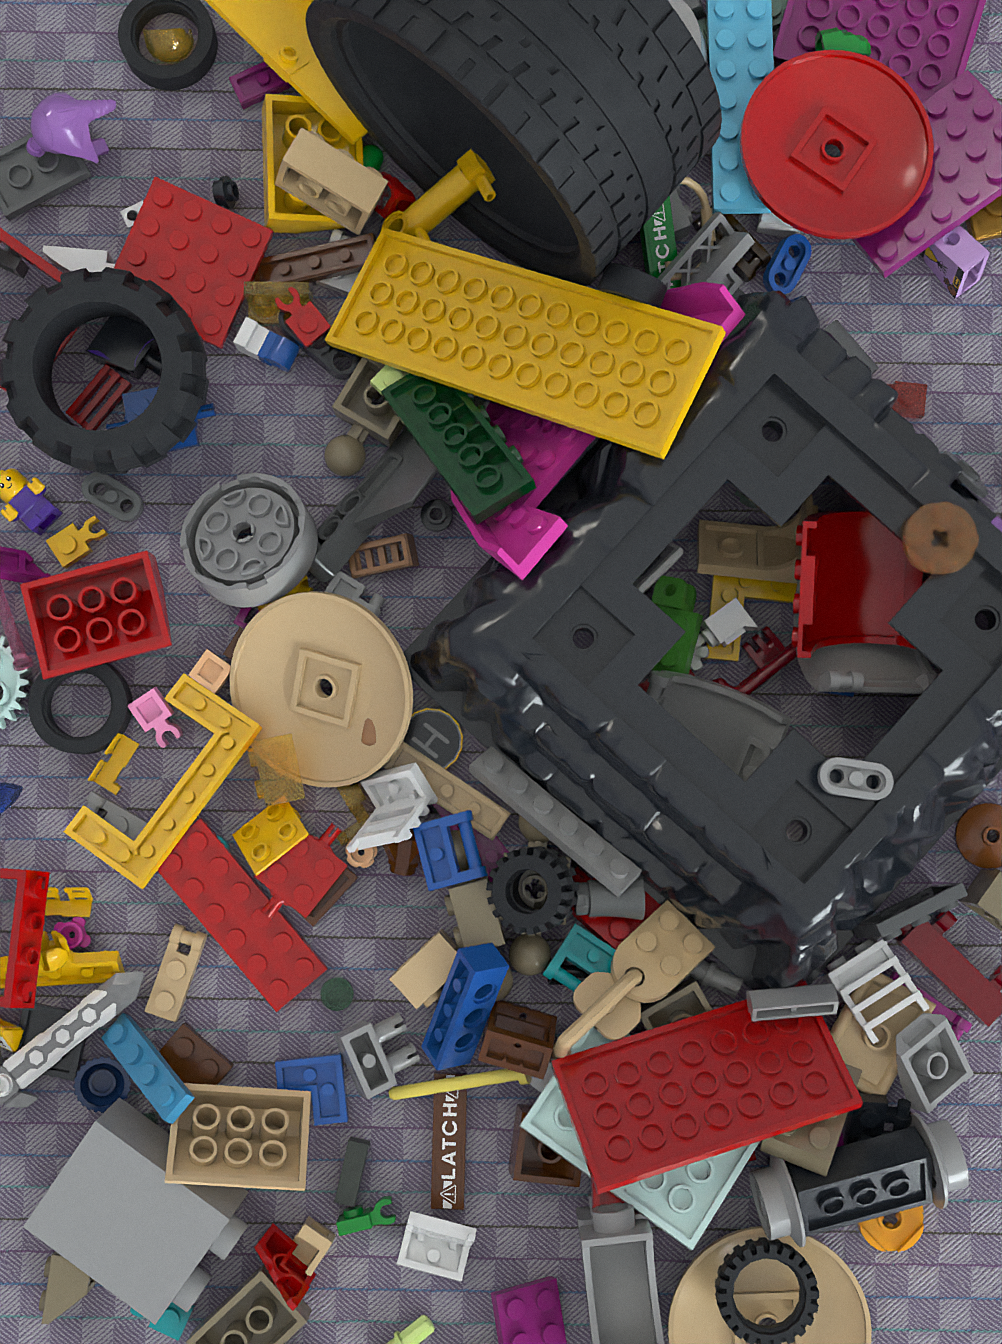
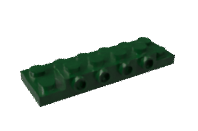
M411 373L381 391L385 401L476 524L481 523L537 488L533 478L523 467L522 463L524 461L516 447L512 445L508 448L505 444L507 439L497 424L493 427L490 425L491 419L487 411L481 404L475 406V399L472 394Z

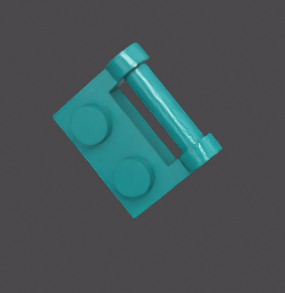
M575 923L542 975L549 980L554 978L574 992L582 981L560 967L564 959L589 975L594 972L611 973V961L616 950Z

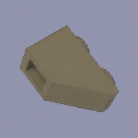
M56 1251L52 1256H48L45 1263L44 1277H48L47 1289L43 1290L39 1302V1311L43 1312L41 1324L51 1323L87 1295L95 1286L94 1279Z

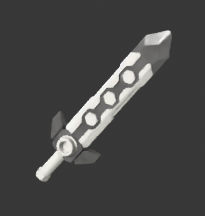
M137 971L114 974L85 997L74 1009L7 1059L2 1066L3 1060L0 1048V1105L6 1104L5 1107L27 1108L34 1103L38 1096L20 1090L30 1085L99 1027L104 1026L137 999L144 973Z

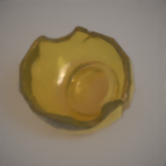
M183 28L143 30L146 48L153 58L157 60L177 62L186 57L194 48V38L191 29H188L189 34Z

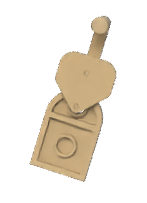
M667 900L618 946L611 961V973L594 972L577 986L573 994V1003L582 1015L558 1037L551 1054L553 1059L571 1055V1047L593 1026L609 1040L624 1038L641 1020V1002H655L667 996L713 952L715 946Z

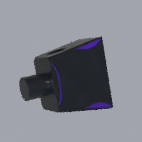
M116 316L109 317L86 350L93 360L103 365L107 364L109 367L133 378L140 379L147 368L161 376V354L158 353L160 350L154 335L148 327L132 319Z

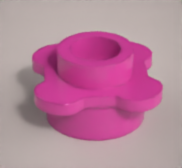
M74 917L70 922H58L54 926V931L64 935L71 951L79 946L85 948L91 943V937L87 935L84 927L86 921L83 917ZM70 932L75 933L74 938L70 937Z

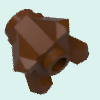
M413 828L409 829L412 834L410 839L382 845L388 856L390 871L394 874L410 876L415 874L416 868H418L421 859Z

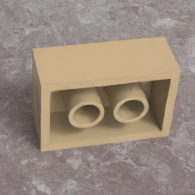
M302 127L282 159L275 181L276 186L358 236L388 183L378 170L361 165L354 160V157L349 152L332 147L326 143L320 134L314 131L308 132Z

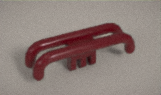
M766 626L761 631L768 642L765 643L758 634H755L751 639L758 648L756 651L748 642L741 645V648L757 667V670L736 686L729 685L723 678L713 679L712 681L750 695L797 657L796 647H792V642L784 647L772 630Z

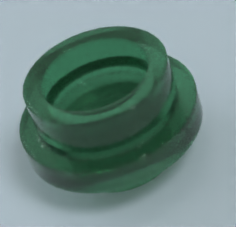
M334 977L324 983L320 995L323 1004L328 1009L340 1011L351 1004L354 991L352 985L346 979Z

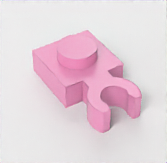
M154 687L128 705L129 710L145 733L154 728L156 731V741L160 747L164 748L169 745L164 737L165 731H171L177 739L183 735L181 728L175 723H170L167 719L174 714V711L157 687Z

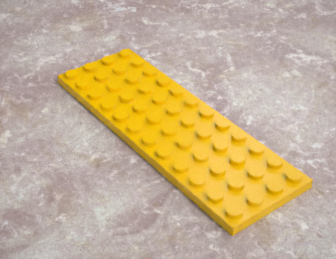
M383 227L325 341L330 346L665 459L726 332L722 326Z

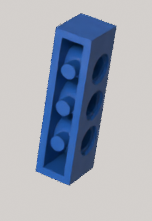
M493 943L459 948L421 1046L437 1071L471 1063L509 968L505 958Z

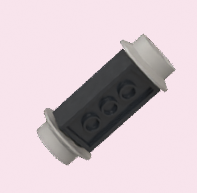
M911 1113L912 1122L910 1127L906 1129L895 1130L888 1134L836 1147L826 1177L770 1155L768 1167L749 1172L754 1203L767 1238L771 1241L790 1236L799 1247H804L806 1237L930 1203H934L939 1209L946 1208L949 1192L966 1188L969 1183L965 1156L954 1129L945 1119L926 1124L917 1113Z

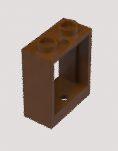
M503 1000L496 1001L485 1026L478 1061L544 1080L553 1051L557 1016ZM526 1013L527 1017L521 1018L519 1014Z

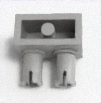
M399 1012L374 1025L362 1020L333 1035L359 1096L367 1100L397 1085L395 1073L420 1062L419 1055L415 1054L417 1050L412 1043L387 1056L382 1050L381 1043L407 1032L406 1025L400 1023L403 1021V1018Z

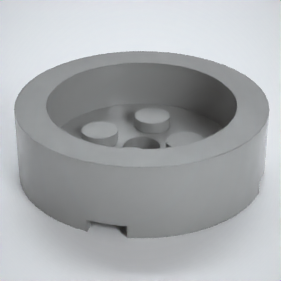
M247 473L237 475L238 479L222 486L217 483L207 490L189 510L180 535V547L183 549L184 563L190 573L213 598L235 607L264 605L290 592L309 571L314 561L318 544L315 521L295 490L285 481L275 476L262 473ZM251 528L252 536L248 535L246 538L238 540V534L242 530Z

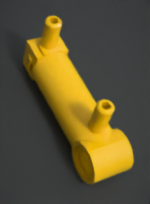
M470 149L456 161L458 165L405 211H395L388 215L382 224V228L431 241L428 233L477 191H480L485 201H492L496 196L491 186L495 178L487 163Z

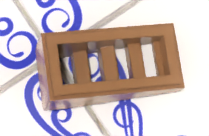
M407 533L362 543L348 560L353 579L419 566L414 537L412 534ZM398 544H402L404 560L402 561ZM390 546L393 563H388L385 547ZM372 549H377L380 566H375ZM362 551L365 553L366 569H362L359 553Z

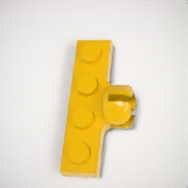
M52 930L53 940H49L47 932L43 931L37 986L104 983L114 974L125 972L119 951L104 950L100 952L76 953L69 949L64 935ZM8 956L0 957V989L5 988Z

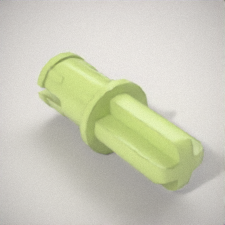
M421 1315L401 1332L396 1331L394 1338L386 1344H419L434 1332V1325L430 1318L426 1315Z

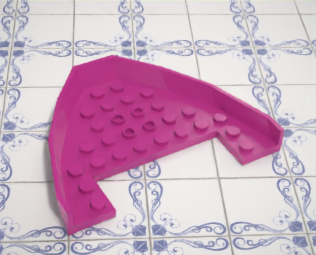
M699 282L668 289L660 307L661 309L722 326L726 332L722 342L746 315L724 284ZM491 401L485 409L491 419L490 425L493 427L497 424L507 439L505 444L508 448L512 445L516 447L524 461L522 463L523 467L531 475L537 488L479 524H476L452 490L451 500L478 545L523 580L568 527L561 517L539 510L536 507L596 436Z

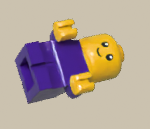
M17 469L1 470L0 499L7 504L5 506L6 509L1 510V514L9 522L21 519L33 532L41 536L63 512L44 496L46 487L38 478H32L33 482L30 483Z

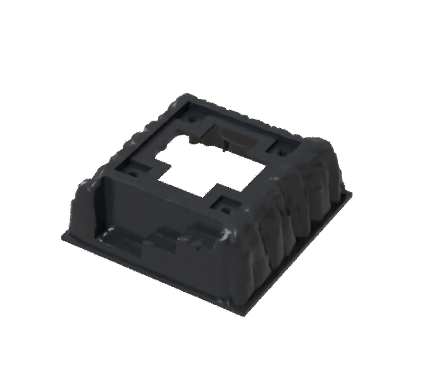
M738 288L732 297L746 315L720 345L665 459L600 438L536 507L539 510L561 517L568 527L527 576L521 580L491 556L403 653L409 667L411 679L487 749L493 746L642 870L641 874L645 891L660 905L668 900L715 946L712 954L737 977L742 978L743 982L751 990L794 987L803 981L810 985L855 935L853 928L864 919L873 915L1002 769V532L991 523L997 515L962 484L957 482L956 479L963 469L947 454L940 453L938 447L927 436L916 434L913 424L892 409L899 393L881 379L872 378L871 369L857 356L848 355L847 350L840 345L831 333L820 328V321L806 296L801 295L789 300L781 291L745 294ZM766 427L775 429L778 433V440L774 442L766 440L762 435V429ZM828 476L934 570L888 622L892 628L940 669L941 672L862 760L882 764L892 773L894 780L893 788L889 795L883 799L865 800L833 795L824 791L818 783L817 773L821 764L828 759L795 729H792L751 776L744 781L638 685L686 631L635 587L633 583L726 481L732 484L775 524L781 527ZM977 613H982L986 616L988 620L986 630L977 627L975 623ZM579 631H586L592 636L593 643L587 649H580L574 644L573 635ZM834 769L830 772V779L834 783H839L842 778L841 773ZM870 775L866 779V784L869 788L875 789L878 785V780L875 776ZM794 820L800 823L803 830L801 837L796 841L790 840L786 834L787 825Z

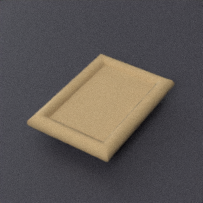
M880 973L852 991L850 998L857 1005L894 980ZM900 985L861 1010L860 1013L866 1022H869L911 995L907 987ZM924 998L930 1008L923 1012L918 1003L914 1001L872 1028V1031L879 1040L874 1044L871 1043L845 1003L830 1033L844 1063L862 1070L857 1085L858 1091L865 1094H887L898 1074L895 1046L896 1035L921 1014H932L936 1007L935 1003Z

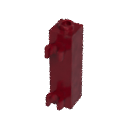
M950 911L939 912L931 923L927 921L915 927L908 924L900 928L902 934L894 940L979 1023L989 1027L1002 1014V993L1000 992L1002 990V965H999L987 979L942 936L958 920Z

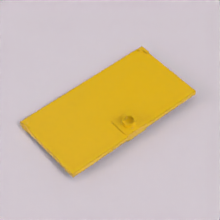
M205 0L264 58L263 61L286 83L288 82L352 145L369 133L336 91L311 46L305 17L309 5L314 0Z

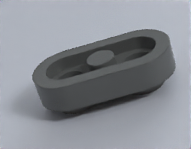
M98 472L89 474L83 480V496L98 508L122 522H133L141 516L144 508L143 500L132 489L109 475H103ZM105 485L106 490L104 494L97 495V487ZM128 501L132 502V509L128 512H124V503Z

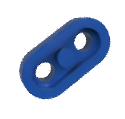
M793 234L783 238L778 244L763 274V284L768 292L781 291L787 294L795 288L812 252L810 242L805 236ZM789 247L794 251L793 257L789 255ZM775 275H778L780 278L779 285L775 282Z

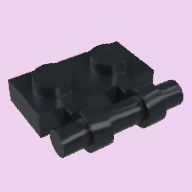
M859 1093L863 1104L861 1108L849 1111L844 1145L910 1127L912 1122V1116L910 1115L911 1102L902 1098L898 1100L897 1107L888 1106L886 1095ZM892 1123V1131L883 1130L884 1124Z

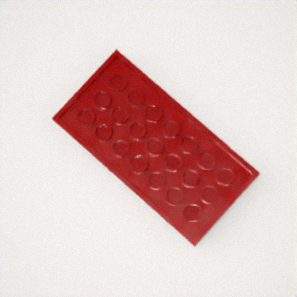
M803 981L796 986H804L807 985L806 981ZM747 999L551 1061V1068L597 1194L861 1108L863 1104L861 1096L822 1015L752 1021L750 1012H748Z

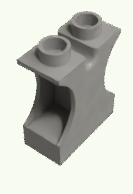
M592 1192L588 1194L589 1206L577 1207L576 1215L591 1344H664L655 1275L653 1233L649 1221L634 1210L632 1204L611 1203L592 1209Z

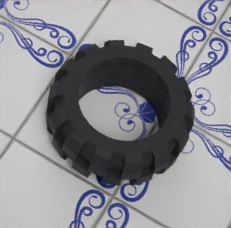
M105 267L102 272H89L86 268L61 274L60 282L49 288L42 284L24 300L28 307L18 320L11 318L2 341L8 345L5 359L0 360V386L7 391L9 402L6 407L17 427L24 430L33 440L32 444L55 460L82 471H93L103 475L126 474L128 470L141 466L148 468L168 457L167 452L179 441L184 443L197 425L194 420L200 406L206 403L209 380L206 378V362L208 358L202 337L194 327L192 319L171 294L151 280L146 281L134 276L131 271ZM101 317H124L148 327L157 341L162 361L160 384L152 402L136 419L121 427L99 431L76 427L60 409L52 387L54 359L65 338L82 324Z

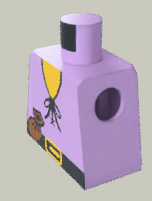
M959 225L929 246L925 251L923 259L944 287L956 299L980 280L990 252Z

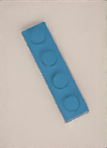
M122 1012L101 1039L161 1118L173 1124L195 1097L133 1018Z

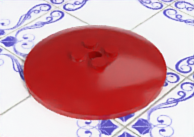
M814 51L799 55L782 63L770 72L754 91L745 109L740 129L741 160L745 174L756 195L783 222L804 233L821 238L855 239L872 235L891 226L904 216L920 197L930 176L933 164L934 144L932 128L928 115L917 94L900 75L888 66L868 56L850 51ZM829 144L835 145L840 150V156H829L825 151V146Z

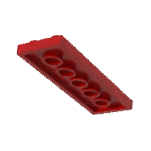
M200 818L190 826L157 871L277 1012L324 973L328 967L280 910L276 912L272 920L266 917L274 905L265 915L260 912L270 898L230 850L225 847L203 818Z

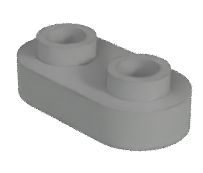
M841 757L826 760L821 764L817 773L818 783L827 793L858 799H883L889 795L894 784L892 773L884 765ZM834 769L841 773L842 778L839 783H834L830 779V772ZM870 775L875 776L878 780V785L875 789L869 788L866 784V779Z

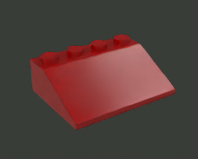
M147 550L20 584L44 680L172 646L164 590L156 557Z

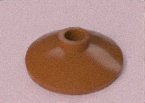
M992 803L975 805L963 813L957 823L955 839L958 850L968 862L977 867L991 869L1002 866V806ZM990 830L996 832L997 837L994 842H990L987 839V833Z

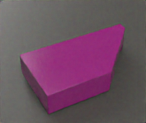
M0 546V579L26 583L51 575L49 573L45 574L33 563L34 559L26 551Z

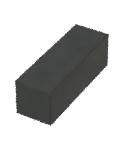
M350 1136L334 1200L335 1203L355 1207L370 1145L369 1140Z

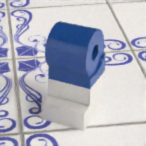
M248 317L245 318L233 341L238 351L286 372L290 371L300 351V347L291 340L260 326L258 322Z

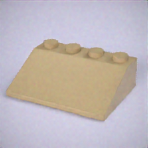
M184 1083L195 1098L176 1121L171 1124L165 1183L305 1191L311 1091Z

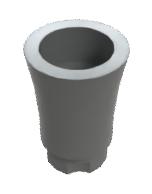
M641 873L619 897L614 895L598 880L579 882V890L574 892V896H578L577 904L573 905L576 915L588 914V917L605 916L644 919L645 889Z

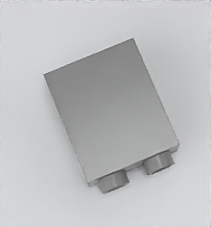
M119 1097L93 1123L23 1228L156 1325L171 1302L185 1312H188L210 1281L212 1276L197 1266L206 1252L210 1250L224 1261L240 1239L248 1224L234 1215V1213L249 1192L243 1187L165 1183L170 1134Z

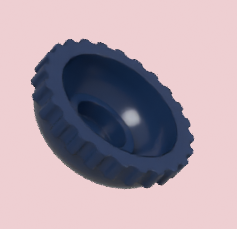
M110 1056L93 1057L92 1060H87L85 1064L81 1065V1069L77 1070V1076L74 1077L75 1083L73 1088H75L74 1094L77 1095V1100L81 1102L83 1107L86 1106L87 1110H93L94 1112L100 1111L104 1113L119 1097L122 1100L127 1099L128 1092L131 1091L130 1075L116 1058L112 1059Z

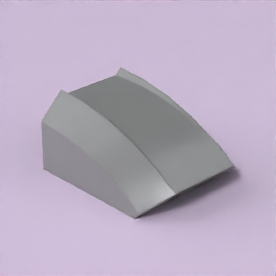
M923 1013L896 1035L895 1046L898 1075L905 1097L911 1102L912 1109L925 1113L931 1112L943 1098L962 1082H966L974 1075L951 1025L944 1015Z

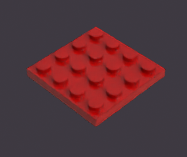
M154 177L114 268L131 271L134 276L146 281L151 280L171 294L192 319L191 321L198 334L202 337V341L222 349L274 232L265 226L158 177Z

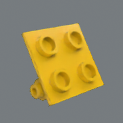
M284 794L232 834L256 876L309 835L300 820L302 818L301 815L291 806Z

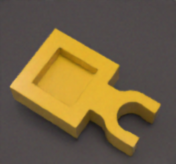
M95 515L86 520L83 528L80 530L72 523L46 540L63 568L67 569L93 552L88 544L89 542L101 540L109 535L105 529L100 530L98 533H92V526L100 521Z

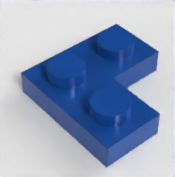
M341 1053L275 1061L277 1089L311 1091L314 1126L348 1122L346 1087Z

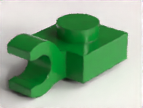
M381 1197L373 1209L372 1207L363 1209L362 1205H355V1207L351 1206L344 1209L343 1214L339 1215L336 1222L339 1236L371 1229L372 1226L378 1224L389 1225L394 1223L397 1218L396 1214L387 1216L381 1211L382 1206L392 1204V1197Z

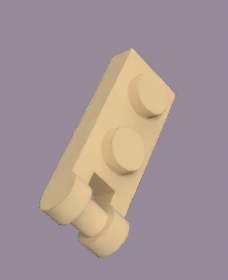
M177 923L174 925L144 1012L173 1022L178 1021L202 954L207 934L197 931L195 934L187 931L185 926ZM181 943L191 946L189 954L178 951Z

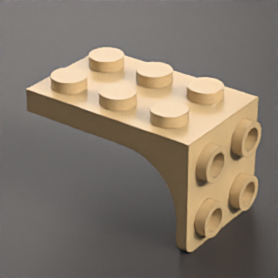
M812 494L802 503L798 514L781 527L778 525L757 526L699 520L697 533V573L797 583V580L794 578L796 559H801L802 546H796L797 525H803V520L808 515L818 513V506L813 505Z

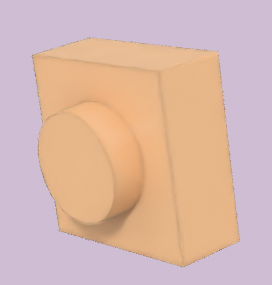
M206 649L188 676L217 695L230 677L231 665Z

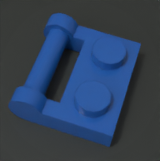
M471 810L421 823L419 827L413 828L428 891L488 876L486 866H482L471 821L474 818ZM454 825L459 826L470 869L463 872L460 871L449 828Z

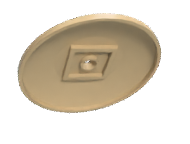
M319 591L301 592L278 599L267 605L253 617L243 630L233 653L230 667L232 705L262 727V730L253 740L251 746L268 765L284 776L316 787L350 785L369 777L381 769L393 757L403 742L409 727L413 707L412 680L406 658L398 641L388 627L373 612L352 599L334 593ZM322 679H327L332 684L333 691L331 695H326L322 691L320 685ZM367 718L372 720L376 731V743L371 746L361 742L363 727Z
M762 1226L737 1230L717 1239L704 1248L688 1265L678 1281L670 1303L667 1332L669 1344H748L743 1338L737 1337L724 1321L716 1301L715 1278L717 1279L718 1277L717 1271L719 1266L724 1263L723 1258L727 1253H733L735 1246L739 1244L741 1247L749 1239L757 1241L758 1237L767 1238ZM790 1236L778 1238L782 1243L791 1245L805 1258L815 1275L819 1290V1299H817L819 1307L817 1313L813 1314L814 1321L812 1325H807L805 1327L806 1333L802 1337L796 1335L794 1337L795 1342L791 1344H871L872 1328L867 1301L860 1284L847 1264L832 1249L812 1236L806 1237L804 1247H799ZM761 1259L751 1262L740 1271L734 1283L733 1298L739 1312L749 1321L759 1324L763 1318L769 1317L774 1319L776 1323H779L793 1313L799 1301L800 1287L796 1275L789 1266L778 1260Z

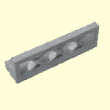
M715 212L657 279L667 286V290L670 289L671 278L675 273H682L681 286L699 282L719 284L755 242L749 233L734 231L721 212ZM718 225L725 236L717 245H711L712 231ZM696 249H702L701 264L697 268H691V255Z

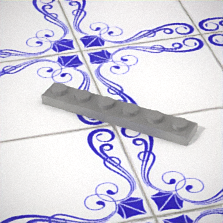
M493 746L488 748L470 764L469 773L617 897L640 876L642 871Z

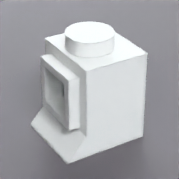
M735 598L701 623L704 629L701 631V634L712 648L720 644L725 647L746 632L745 630L754 631L758 627L737 598Z

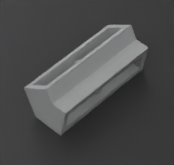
M833 983L746 991L748 1012H750L752 1021L837 1014L839 1000Z

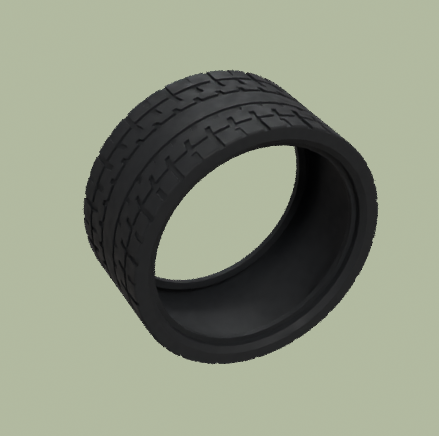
M314 0L306 12L305 22L308 37L320 65L346 105L383 150L426 192L458 165L456 161L472 149L487 163L495 181L491 186L496 196L492 201H485L480 191H477L450 215L508 259L525 269L583 286H589L595 282L605 270V267L623 250L668 196L671 195L713 147L720 134L722 113L715 82L694 38L668 0Z

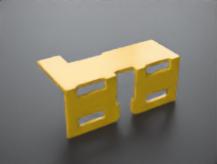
M118 733L104 753L106 755L108 753L112 754L108 763L101 759L89 776L88 781H94L117 795L122 786L115 781L140 744L124 734Z
M48 887L47 898L55 899H47L45 916L90 917L93 897L88 887H65L64 891L68 894L69 901H60L58 888Z

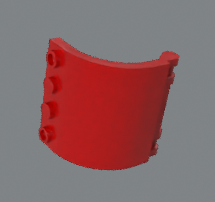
M867 510L827 511L808 515L803 520V525H797L796 546H802L801 559H796L794 570L795 580H800V593H795L793 599V614H799L798 627H793L792 647H797V658H811L813 653L822 647L851 643L890 644L916 649L892 628L888 622L922 585L924 561Z

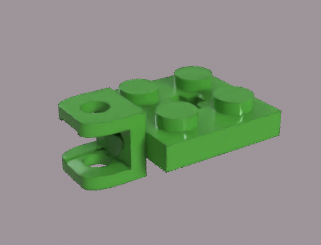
M661 576L654 588L651 601L686 632L652 670L660 672L661 670L689 675L703 616L693 612L697 596L696 588L680 578Z

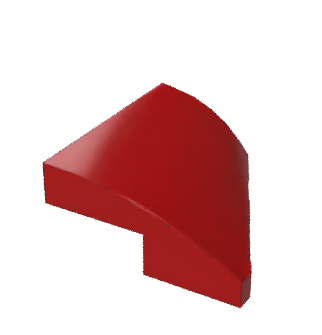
M272 1223L253 1248L272 1277L286 1304L294 1311L310 1288L309 1285L316 1274L313 1272L309 1276L305 1273L307 1266L292 1254L298 1244Z

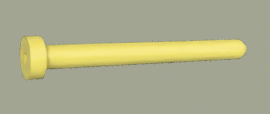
M499 1069L392 1087L389 1090V1097L393 1100H400L512 1081H519L520 1085H526L531 1083L532 1076L508 1069Z

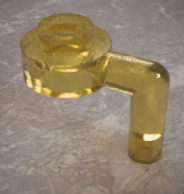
M357 782L353 785L336 787L357 820L355 824L343 830L337 837L341 846L351 841L370 817L361 803L366 800V797Z

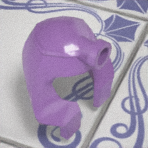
M57 92L47 96L32 112L30 127L33 137L28 140L26 145L28 153L34 157H41L47 151L59 155L66 154L93 161L95 164L98 163V157L108 154L109 148L103 138L91 140L88 125L96 118L113 112L116 109V101L112 99L77 100L65 92Z

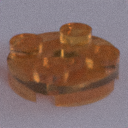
M945 501L931 503L915 511L905 524L904 541L902 542L903 551L915 568L925 573L942 575L960 570L971 560L978 546L979 536L971 516L961 507ZM937 529L939 532H947L948 537L946 541L948 545L945 548L942 545L934 547L931 544V541L934 539L933 530Z

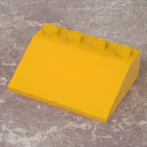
M265 94L262 106L264 226L273 230L274 233L293 234L345 228L276 186L275 181L282 159L301 127L308 132L314 131L320 134L326 143L332 147L349 152L354 157V160L363 165L362 138L352 145L303 96Z

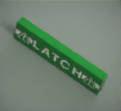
M670 196L640 229L645 273L655 278H658L665 270V262L673 261L677 256ZM681 280L671 281L670 289L680 287Z

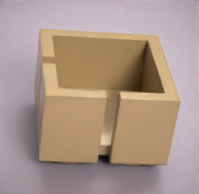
M441 928L420 948V951L414 953L401 965L389 980L416 1009L422 1004L428 1008L441 996L442 989L440 987L447 980L458 951L457 944Z

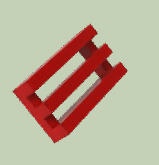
M105 364L65 413L84 429L96 431L123 398L122 394L130 390L132 384ZM109 376H111L110 379L105 383V385L100 389V391L86 406V408L81 412V414L77 415L81 411V409L86 405V403L90 400V398L95 394V392L100 388V386L105 382V380ZM117 382L120 383L121 385L118 387V389L103 405V407L94 416V418L89 423H87V418L92 414L96 407L101 404V402L105 399L106 395L111 391Z

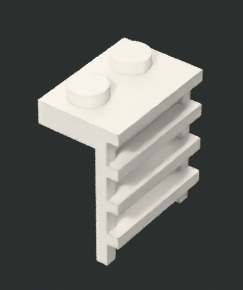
M416 762L375 772L360 781L376 809L346 849L351 853L355 852L357 848L362 850L394 842L398 843L412 837L409 829L419 827L421 822L418 817L427 815L430 812L427 805L435 804L438 800Z
M868 939L854 948L858 953L856 956L848 961L844 956L840 957L827 966L830 972L824 975L828 983L835 985L836 990L872 1044L879 1041L872 1028L914 1001L918 1003L923 1012L930 1008L922 997L921 992L911 981L909 974L905 972L898 958L887 945L888 943L883 941V939L876 943ZM893 966L900 977L855 1005L848 994ZM903 983L906 985L911 995L871 1021L866 1022L860 1013L861 1010Z
M410 1211L396 1265L462 1282L469 1249L474 1243L477 1229Z

